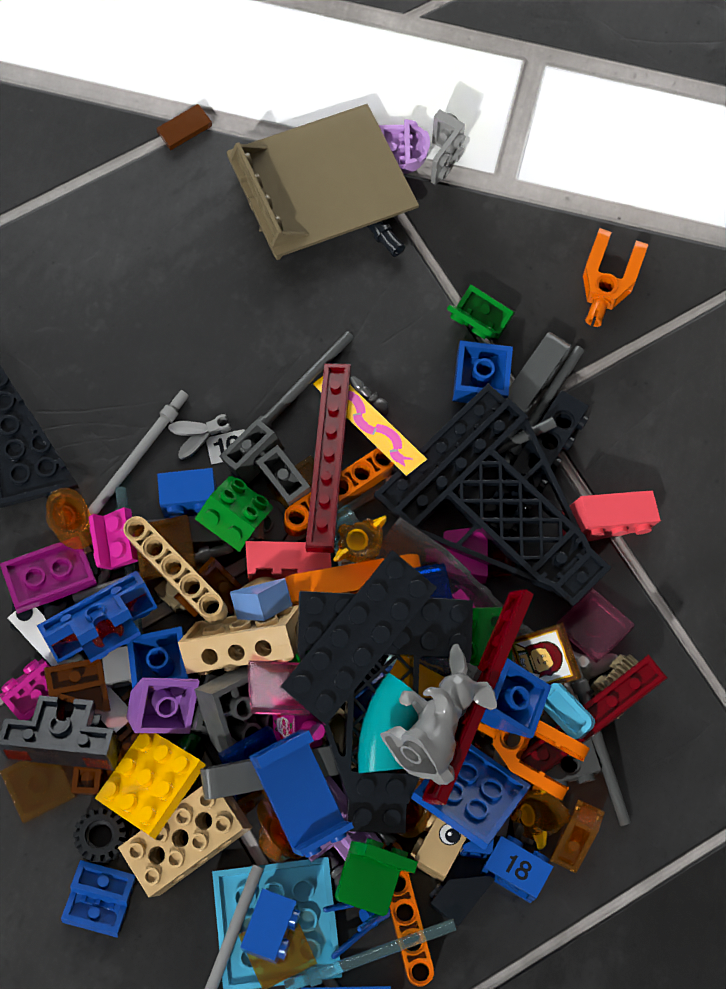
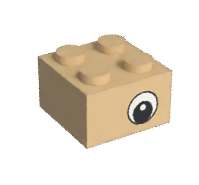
M432 814L424 829L428 832L426 838L419 837L410 856L414 858V861L418 862L416 868L443 882L466 837Z

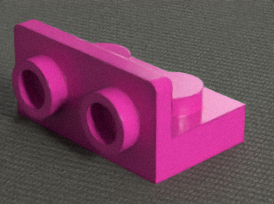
M123 507L105 516L97 514L89 516L94 559L97 567L115 571L139 561L138 550L128 540L123 530L125 522L132 517L131 509Z
M43 658L39 661L36 659L31 661L24 667L23 671L25 673L17 680L14 678L10 679L1 687L3 692L0 693V698L19 720H29L33 716L39 695L49 696L44 668L50 666Z

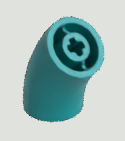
M387 673L376 689L363 719L358 747V773L404 769L396 762L380 734L396 726H401L406 731L409 730L418 721V714L412 705L405 706L399 702L402 691L413 690L391 673Z

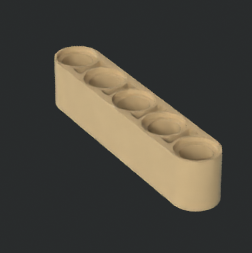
M139 516L129 518L125 522L123 530L132 545L208 623L219 624L223 622L227 617L228 610L221 597L144 518ZM138 528H145L142 535L133 537L134 532ZM163 547L160 554L156 556L151 555L154 548ZM181 565L179 573L175 575L169 574L172 567ZM192 585H200L198 592L188 594V590ZM213 603L219 604V608L215 613L208 614L206 612L209 605Z

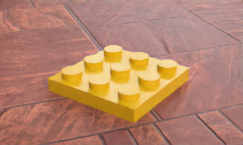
M140 733L95 799L153 839H156L199 776L200 769L204 768L206 764L157 733Z

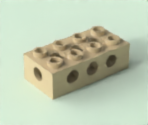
M299 605L291 606L265 621L239 620L235 615L226 617L219 624H210L206 620L195 622L178 642L186 673L206 675L214 670L223 668L224 671H232L242 665L250 664L251 667H259L268 661L277 660L278 663L291 661L297 654L295 648Z
M201 786L180 802L156 839H153L141 830L119 846L118 849L148 897H154L166 892L253 827L233 796L204 800L203 787ZM208 814H210L212 817V824L210 827H208L206 824V817ZM185 831L189 836L187 844L183 841V833ZM161 849H163L165 852L164 861H162L160 858Z

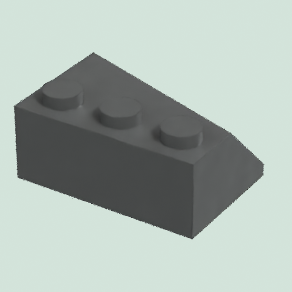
M275 660L268 661L259 667H251L250 664L242 665L238 669L229 671L194 689L210 741L226 763L246 760L251 754L258 752L262 748L261 744L271 733L274 734L271 696L286 693L280 688V685L288 677L284 663H278Z

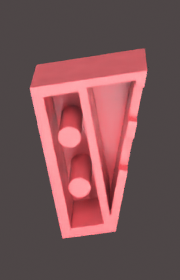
M653 491L580 496L569 506L581 532L585 534L588 541L618 537L631 533H636L637 535L651 532L652 527L661 521ZM562 529V535L564 536L566 532Z
M245 541L249 582L260 577H272L278 580L296 573L331 568L330 553L306 552V542Z

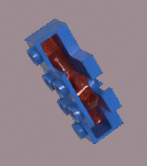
M134 571L38 624L37 627L57 663L73 658L76 653L84 650L92 663L97 659L106 657L109 652L122 645L129 644L134 638L140 636L141 633L133 621L146 617L158 607L139 573Z

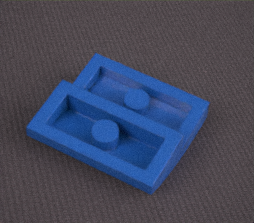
M80 860L70 886L71 893L61 917L62 923L118 938L136 876Z

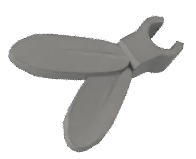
M225 414L218 415L214 420L206 422V424L191 421L171 423L168 429L175 435L191 436L180 448L179 458L183 460L194 455L210 435L229 432L231 427L228 423L225 426H219L222 421L228 420Z

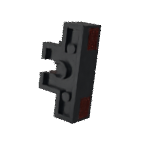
M39 695L32 721L4 718L0 731V750L7 760L114 771L116 769L122 744L114 729L99 728L102 716L101 714H94L96 709L94 700L74 699V710L71 712L65 711L64 707L60 706L61 701L58 697Z

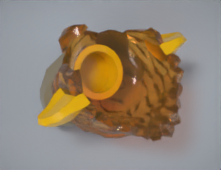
M382 516L375 520L367 518L353 525H340L338 528L340 535L337 543L338 551L333 559L334 562L341 561L345 565L352 562L360 563L375 560L382 549V527L387 517Z
M534 785L532 789L528 790L527 794L510 815L513 822L514 838L529 845H533L536 842L537 848L539 850L543 849L546 845L547 837L557 833L565 823L569 822L568 818L571 816L568 812L569 809L560 802V799Z

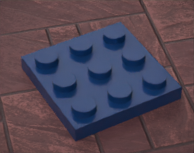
M471 744L446 805L429 804L422 800L430 779L422 781L414 791L411 799L480 848L486 850L527 794L531 785Z

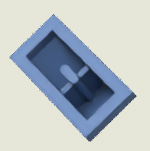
M285 578L230 591L236 617L239 620L265 621L292 606Z

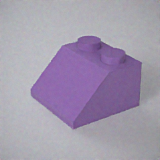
M142 678L130 693L126 715L134 733L190 734L197 698L194 689L199 687L200 681L198 679Z

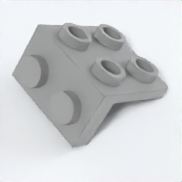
M441 109L434 115L432 143L441 148L432 161L431 183L435 185L440 179L444 180L448 176L451 164L454 161L458 162L464 153L463 143L466 138L464 135L465 124L459 121L452 113H446Z

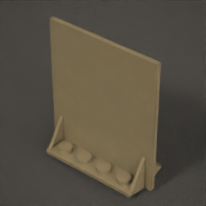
M368 103L248 144L235 143L234 148L227 151V157L248 199L250 208L253 210L260 225L259 232L263 231L276 260H280L282 256L419 208V204Z

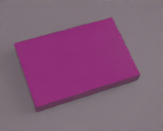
M79 535L0 563L17 614L97 585Z

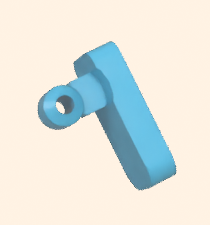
M561 683L551 684L544 710L568 736L573 739L584 738L595 725L593 716Z

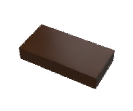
M197 104L156 129L171 151L212 127V121L201 106Z

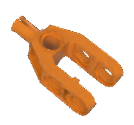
M599 228L583 273L587 302L592 303L585 321L591 325L595 316L594 327L602 325L606 309L612 310L632 292L648 244L636 240L622 279L616 278L612 274L601 273L598 269L612 233ZM600 288H606L609 290V292H605Z
M539 720L534 736L582 762L584 761L590 750L589 747ZM479 724L477 730L493 738L492 745L512 773L552 796L563 800L569 787L520 760L521 755L528 747L530 738L520 736L519 744L515 747H509L507 739L512 733L491 728L486 724Z

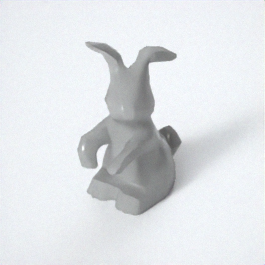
M453 644L450 650L449 665L452 675L444 677L439 683V687H429L423 692L424 696H431L432 700L426 701L414 691H402L399 702L405 706L412 705L418 714V721L407 731L401 726H396L380 734L396 762L409 774L423 779H432L438 785H448L455 777L454 768L449 764L453 760L456 748L454 735L462 711L468 708L472 701L489 710L496 709L497 707L495 692L489 683L473 681L466 675L468 671L466 658L459 644Z

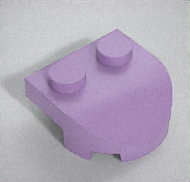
M404 119V125H379L403 174L412 173L420 168L425 162L430 149V137L427 130L424 131L418 126L416 121Z

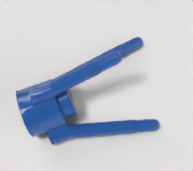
M338 903L325 906L323 911H338L354 906ZM390 908L385 916L360 909L359 916L363 923L358 926V932L331 955L332 959H336L368 931L390 916Z

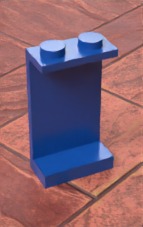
M300 729L252 754L249 758L293 852L300 856L311 857L322 850L320 846L327 842L335 843L344 839L347 836L346 832L353 829L354 826L352 822L344 820L309 745L314 741L310 731Z

